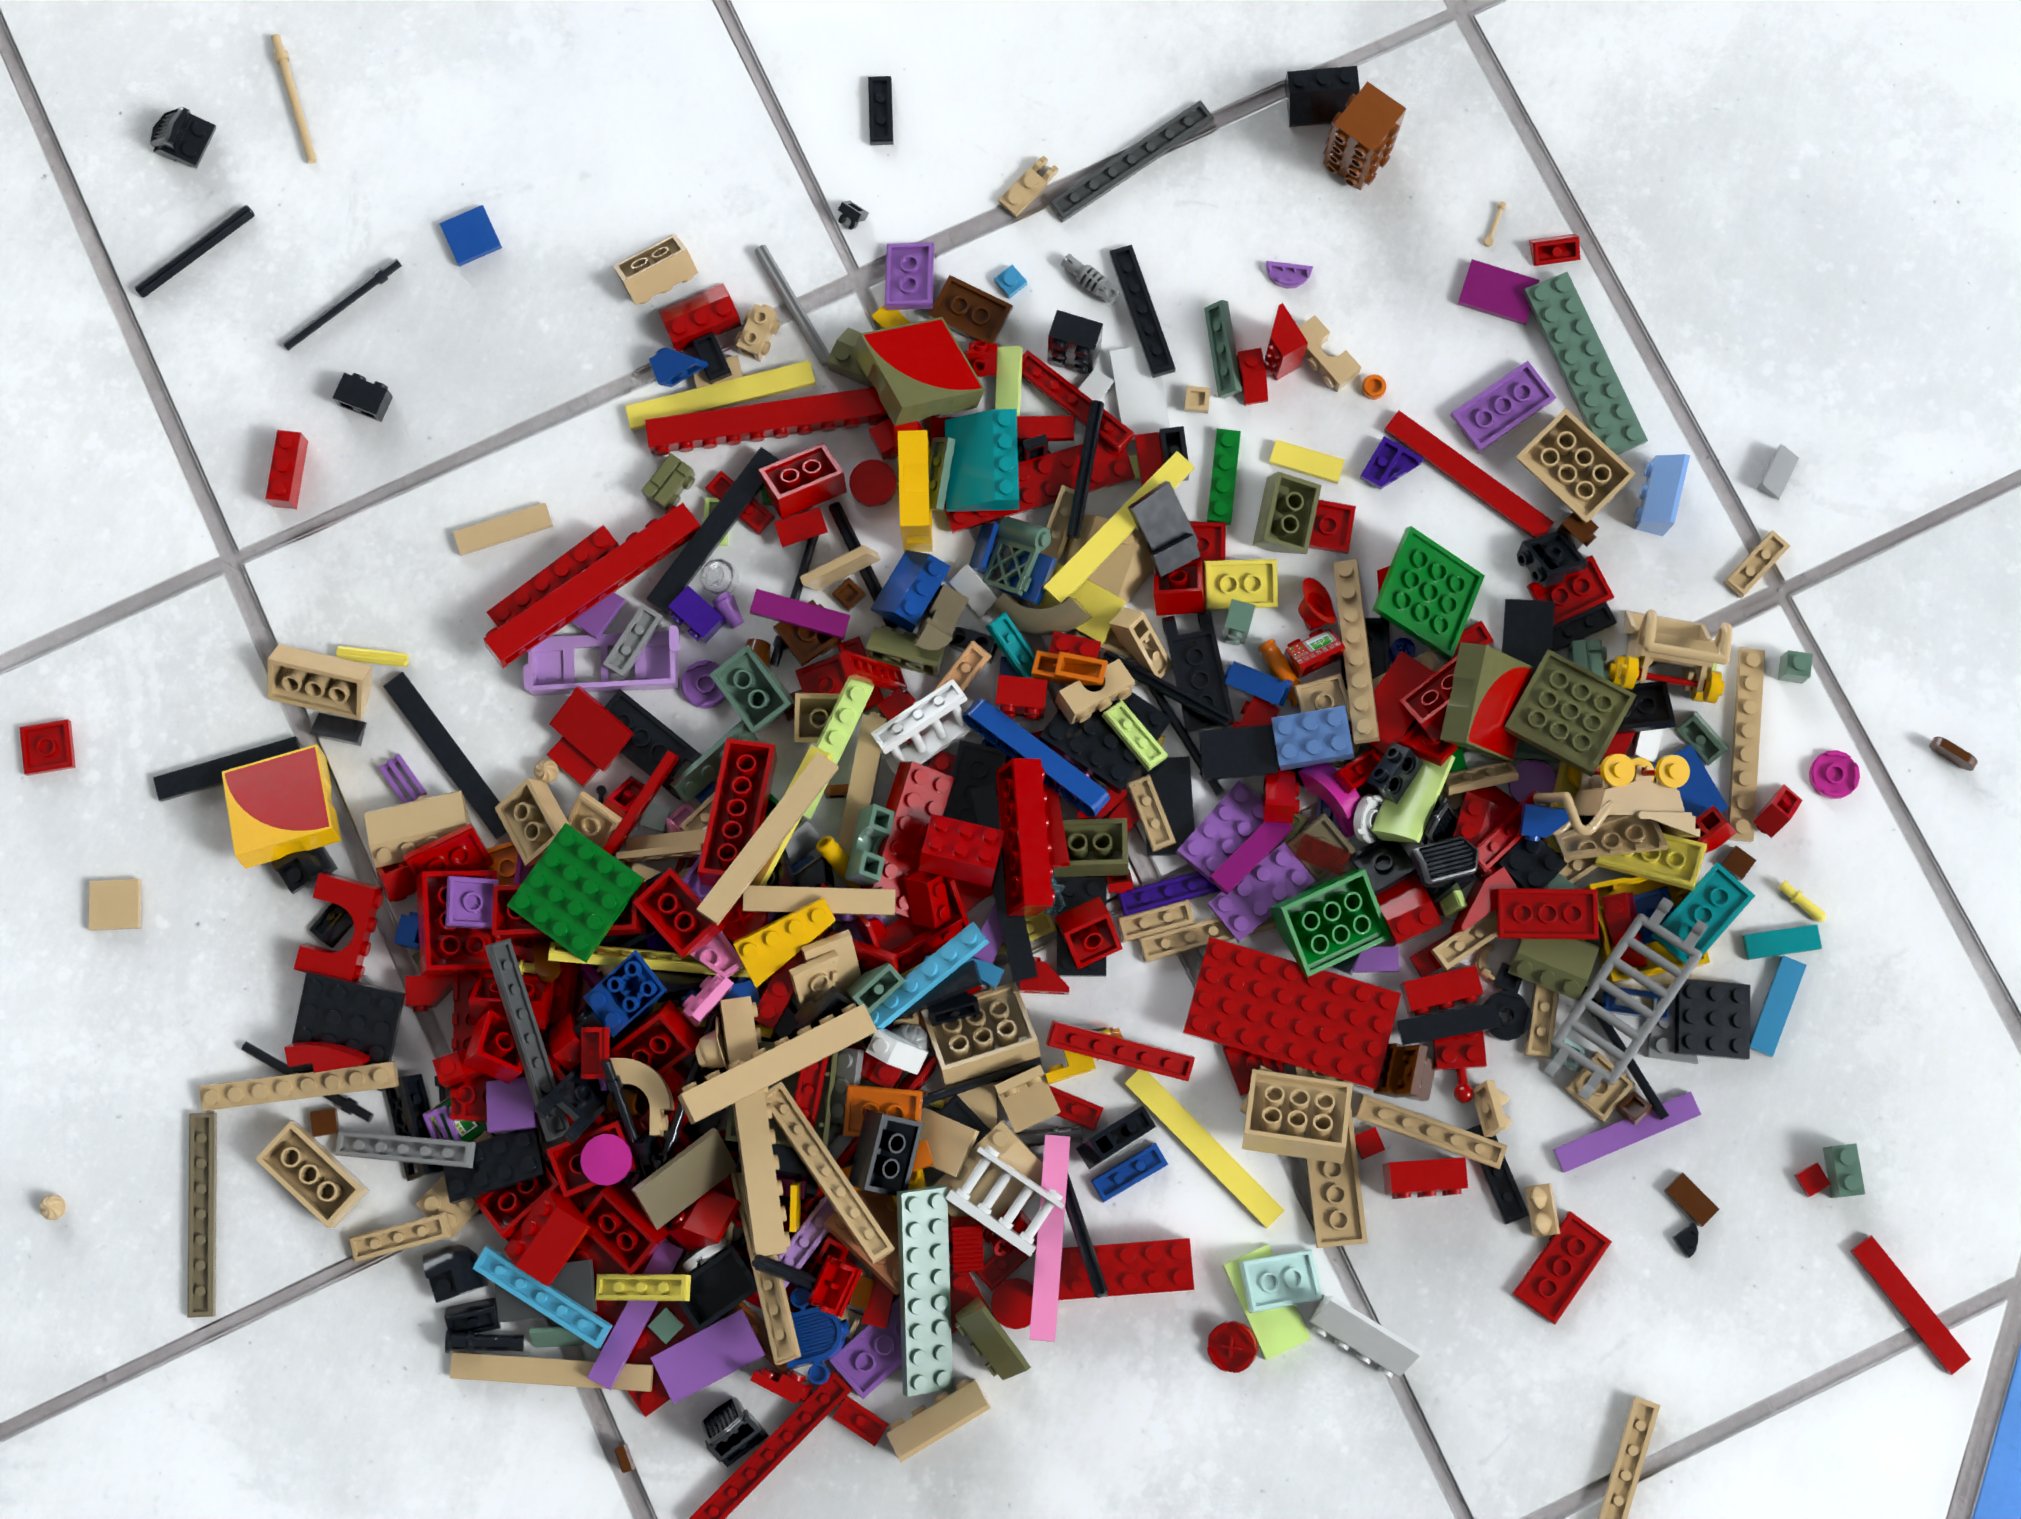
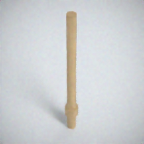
M274 34L271 36V40L275 50L273 53L275 62L281 70L307 162L312 164L317 159L288 62L290 59L288 52L283 47L280 35Z

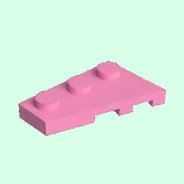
M722 931L707 945L689 954L714 973H718L723 979L730 977L744 967L738 953Z

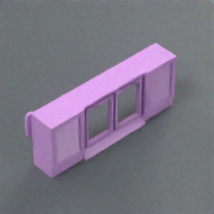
M672 625L669 626V631H655L635 662V680L609 682V669L603 665L609 655L608 647L615 646L623 633L602 634L598 640L591 635L548 637L528 651V664H525L523 667V687L529 690L533 696L571 694L578 686H581L588 693L618 691L619 689L622 691L679 689V629L677 626ZM600 647L601 682L575 683L574 648Z

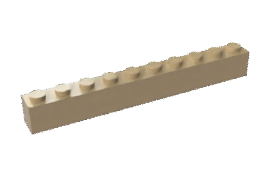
M751 996L720 1000L718 1005L728 1067L729 1064L739 1059H742L743 1062L752 1059L751 1054L758 1051V1043L761 1042V1032L759 1027L755 1028L754 1018L758 1017L756 1002L751 1001ZM768 1087L732 1104L754 1258L756 1255L766 1257L787 1253V1247H790L789 1232H784L783 1222L787 1221L785 1206H780L779 1196L783 1195L781 1180H777L776 1170H779V1159L777 1154L773 1155L772 1144H776L774 1129L769 1128L768 1119L772 1118L771 1104H766L765 1093L769 1092Z

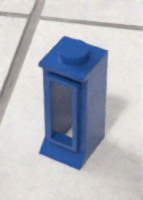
M1236 661L1229 665L1225 672V684L1282 707L1293 684L1291 680H1280Z
M1618 987L1630 996L1657 999V1004L1661 999L1651 991ZM1603 991L1602 1006H1606L1605 1009L1610 1013L1645 1018L1630 1007L1616 1005V998ZM1668 1007L1659 1020L1668 1021Z

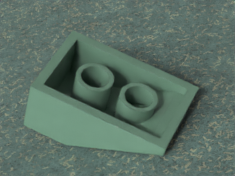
M749 645L709 674L752 734L760 733L795 706V700Z

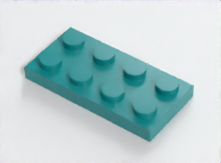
M1716 862L1696 884L1694 891L1691 890L1661 923V926L1685 941L1698 920L1707 924L1708 928L1694 946L1702 952L1703 956L1756 895ZM1653 932L1651 937L1683 965L1690 957L1689 955Z

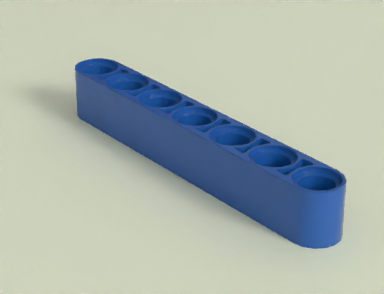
M977 698L962 714V719L966 725L1011 759H1041L1042 767L1045 770L1043 783L1088 817L1094 818L1110 800V796L1105 789L987 700Z

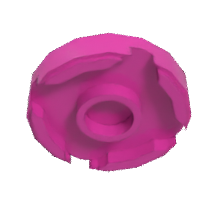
M1833 750L1816 757L1811 763L1809 778L1814 790L1822 797L1841 799L1856 789L1860 779V772L1857 763H1854L1851 756L1847 753Z
M602 1134L593 1137L586 1143L581 1152L580 1163L583 1173L590 1181L598 1185L609 1186L619 1183L627 1177L632 1168L630 1146L617 1135Z

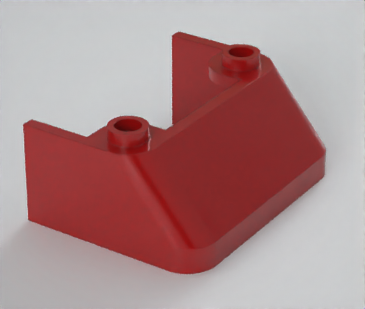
M944 876L951 919L936 929L915 925L912 923V917L902 918L885 927L878 918L867 920L864 915L853 914L860 935L866 944L897 954L900 975L924 962L926 956L934 954L969 925L953 878Z

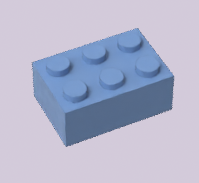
M1345 705L1271 718L1281 771L1354 759Z

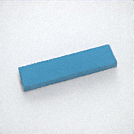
M1784 955L1781 956L1752 1033L1750 1049L1773 1057L1806 969V964Z

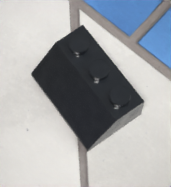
M1357 66L1287 71L1285 93L1289 127L1331 124L1338 112L1343 113L1347 108L1345 106L1351 95H1357L1360 91Z
M652 970L667 990L657 1002L681 998L685 995L684 992L699 989L701 991L700 984L710 974Z
M866 1109L849 1177L851 1185L863 1190L897 1196V1191L908 1190L924 1123Z

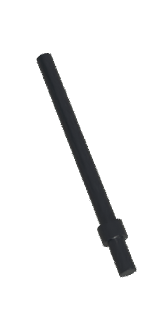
M396 258L384 268H378L372 273V277L282 344L288 351L377 284L386 282L389 275L402 267L401 263Z
M819 536L810 538L807 541L791 592V599H800L804 586L800 577L808 573ZM776 635L773 642L774 650L769 664L779 667L783 651L787 647L780 637Z
M1147 686L1162 712L1171 719V726L1200 770L1199 774L1203 779L1201 753L1164 695ZM1218 780L1207 781L1216 797L1225 792Z
M1595 997L1592 998V1001L1603 1007L1601 1002L1598 1003ZM1589 1011L1592 1018L1595 1017L1611 1043L1625 1052L1627 1048L1614 1027ZM1632 1058L1627 1066L1631 1075L1652 1105L1659 1119L1662 1120L1668 1117L1669 1114Z
M710 1012L702 1037L715 1030L716 1017H720V1015ZM696 1054L684 1087L698 1079L701 1066L698 1063ZM678 1101L668 1130H665L663 1136L665 1141L660 1153L667 1154V1160H669L674 1143L678 1142L681 1134L679 1129L685 1111L680 1101Z
M247 1041L241 1048L242 1051L284 1075L301 1073L287 1068L286 1063ZM340 1094L323 1096L340 1106L341 1110L349 1115L354 1114L368 1123L374 1116L373 1113L359 1106L358 1102L350 1097L345 1098Z
M1037 1057L928 1094L923 1092L922 1109L929 1107L930 1103L1023 1073L1038 1065L1042 1066L1041 1060Z
M604 1059L601 1061V1065L607 1078L605 1080L609 1092H612L642 1178L645 1180L652 1172L649 1165L643 1166L635 1145L639 1136L621 1089L623 1087L620 1076L616 1075L611 1059Z

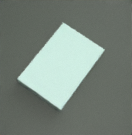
M1312 1249L1239 1262L1249 1313L1322 1300Z

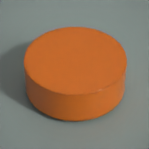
M1373 374L1365 378L1362 384V393L1366 398L1377 400L1384 395L1386 382L1381 376Z

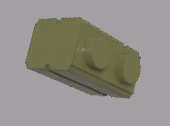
M670 453L641 490L642 494L666 512L670 507L678 505L681 499L679 495L684 489L689 490L695 482L694 470Z

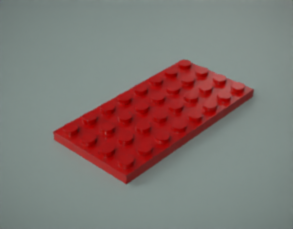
M1209 937L1183 1034L1376 1090L1401 993L1325 970L1305 977L1297 962Z

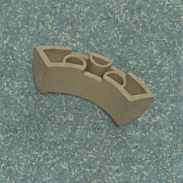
M945 584L941 585L927 610L930 617L924 618L917 632L920 637H916L914 645L926 650H939L947 646L953 639L954 628L969 598Z
M1003 593L991 607V611L997 617L1001 613L1006 612L1018 630L1036 635H1052L1054 631L1068 632L1092 618L1081 603L1072 597L1051 608L1031 609L1017 602L1011 595Z

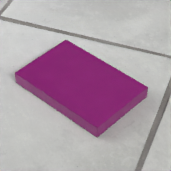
M1472 259L1457 305L1526 325L1531 308L1523 291L1528 287L1538 284L1540 280Z

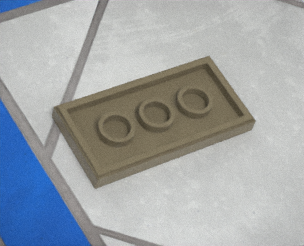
M713 1127L631 1190L652 1226L658 1230L734 1172L736 1163L718 1130Z

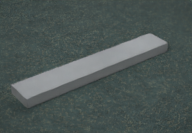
M338 1130L335 1155L473 1168L476 1143Z

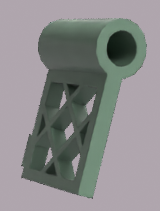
M1005 517L999 525L998 534L1000 538L982 581L988 586L1022 596L1023 591L1027 592L1031 583L1030 574L1040 551L1047 548L1051 542L1050 530L1046 527L1012 517ZM1005 546L1010 547L1012 554L1002 559L1001 555ZM1025 553H1030L1027 562L1021 565L1018 557ZM1014 560L1016 569L1007 573L1005 565ZM1000 569L1002 577L992 581L994 572ZM1019 575L1020 579L1016 588L1011 587L1009 579Z

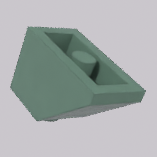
M888 962L865 972L846 990L859 1006L864 1004L870 1014L897 990L905 980Z

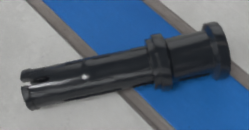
M447 1330L445 1353H450V1351H466L467 1354H471L475 1350L523 1352L524 1335L476 1334L473 1330H469L468 1333H452L451 1330Z

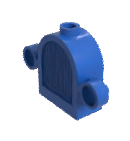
M799 1287L793 1290L790 1298L792 1304L800 1309L799 1312L791 1313L801 1357L787 1362V1367L793 1370L812 1364L808 1370V1378L812 1383L822 1385L830 1377V1371L823 1364V1361L835 1357L841 1351L846 1335L850 1334V1327L847 1319L841 1320L837 1315L819 1310V1307L810 1308L807 1300L811 1292L806 1288Z

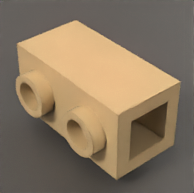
M754 304L752 311L748 310L745 316L744 323L746 325L743 331L738 332L735 344L738 354L761 362L763 355L767 356L770 350L771 343L769 341L772 335L777 334L780 322L774 308L765 304L762 306Z

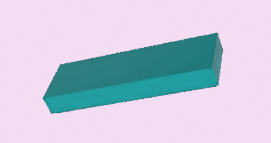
M1001 613L987 624L985 628L1018 676L1033 678L1031 672L1035 654L1007 613Z
M1817 924L1742 936L1747 960L1822 949Z

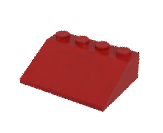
M497 870L422 871L416 877L420 976L452 975L492 970L485 946L499 942L500 939L492 936V930L445 927L448 876L497 879Z

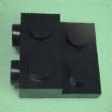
M1561 530L1523 541L1517 553L1519 565L1522 567L1526 566L1531 572L1532 580L1535 583H1540L1544 588L1563 582L1566 575L1584 570L1588 564L1586 559Z
M832 986L817 1002L811 998L794 1015V1018L797 1020L795 1026L800 1030L810 1025L813 1029L821 1025L819 1020L831 1014L836 1018L843 1014L841 1009L855 1002L835 986Z

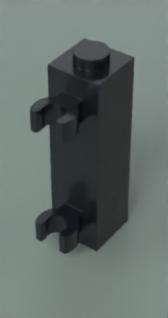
M772 1145L773 1155L777 1154L779 1159V1170H776V1177L806 1181L804 1197L815 1198L818 1184L794 1148ZM738 1149L735 1172L742 1173Z

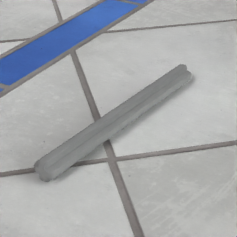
M761 245L757 247L755 254L821 366L828 365L827 359L830 353L767 246Z

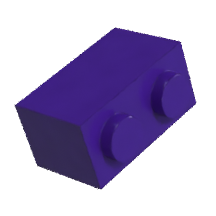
M689 586L668 606L671 611L670 617L678 625L684 623L689 628L687 632L696 641L701 639L707 643L726 623L723 616Z

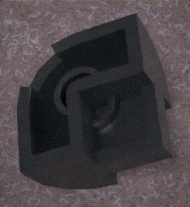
M324 846L309 851L291 853L278 860L271 861L275 871L280 874L292 894H295L313 881L317 882L319 873H332L338 869Z
M459 1244L450 1245L423 1255L426 1279H429L436 1303L489 1286L486 1277L472 1269L479 1257L469 1247Z

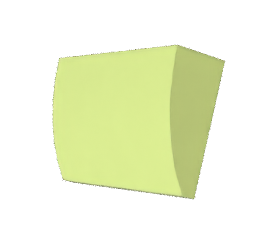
M1453 755L1441 767L1418 757L1423 762L1422 767L1397 804L1384 799L1371 831L1383 841L1419 843L1455 760Z
M1268 1244L1222 1265L1265 1360L1311 1339L1296 1305L1249 1313L1239 1262L1273 1256Z

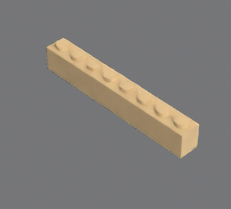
M853 1003L841 1009L843 1014L836 1018L831 1014L819 1020L821 1025L813 1029L808 1025L798 1030V1036L791 1040L786 1036L774 1042L775 1048L766 1051L764 1047L752 1053V1059L746 1062L739 1059L729 1064L730 1070L722 1074L717 1070L705 1076L707 1081L700 1085H697L695 1081L683 1087L684 1093L680 1094L678 1099L691 1125L877 1032L865 1005L862 1004L857 1007Z

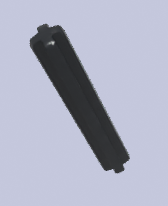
M756 1255L755 1260L752 1261V1266L756 1270L809 1290L813 1289L818 1278L816 1275L763 1255Z

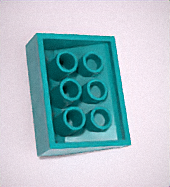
M992 409L945 420V437L955 439L950 478L946 492L947 512L1019 510L1017 409Z

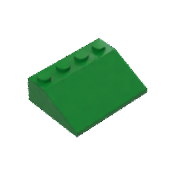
M1351 869L1269 907L1278 932L1305 977L1314 975L1392 938L1365 869Z

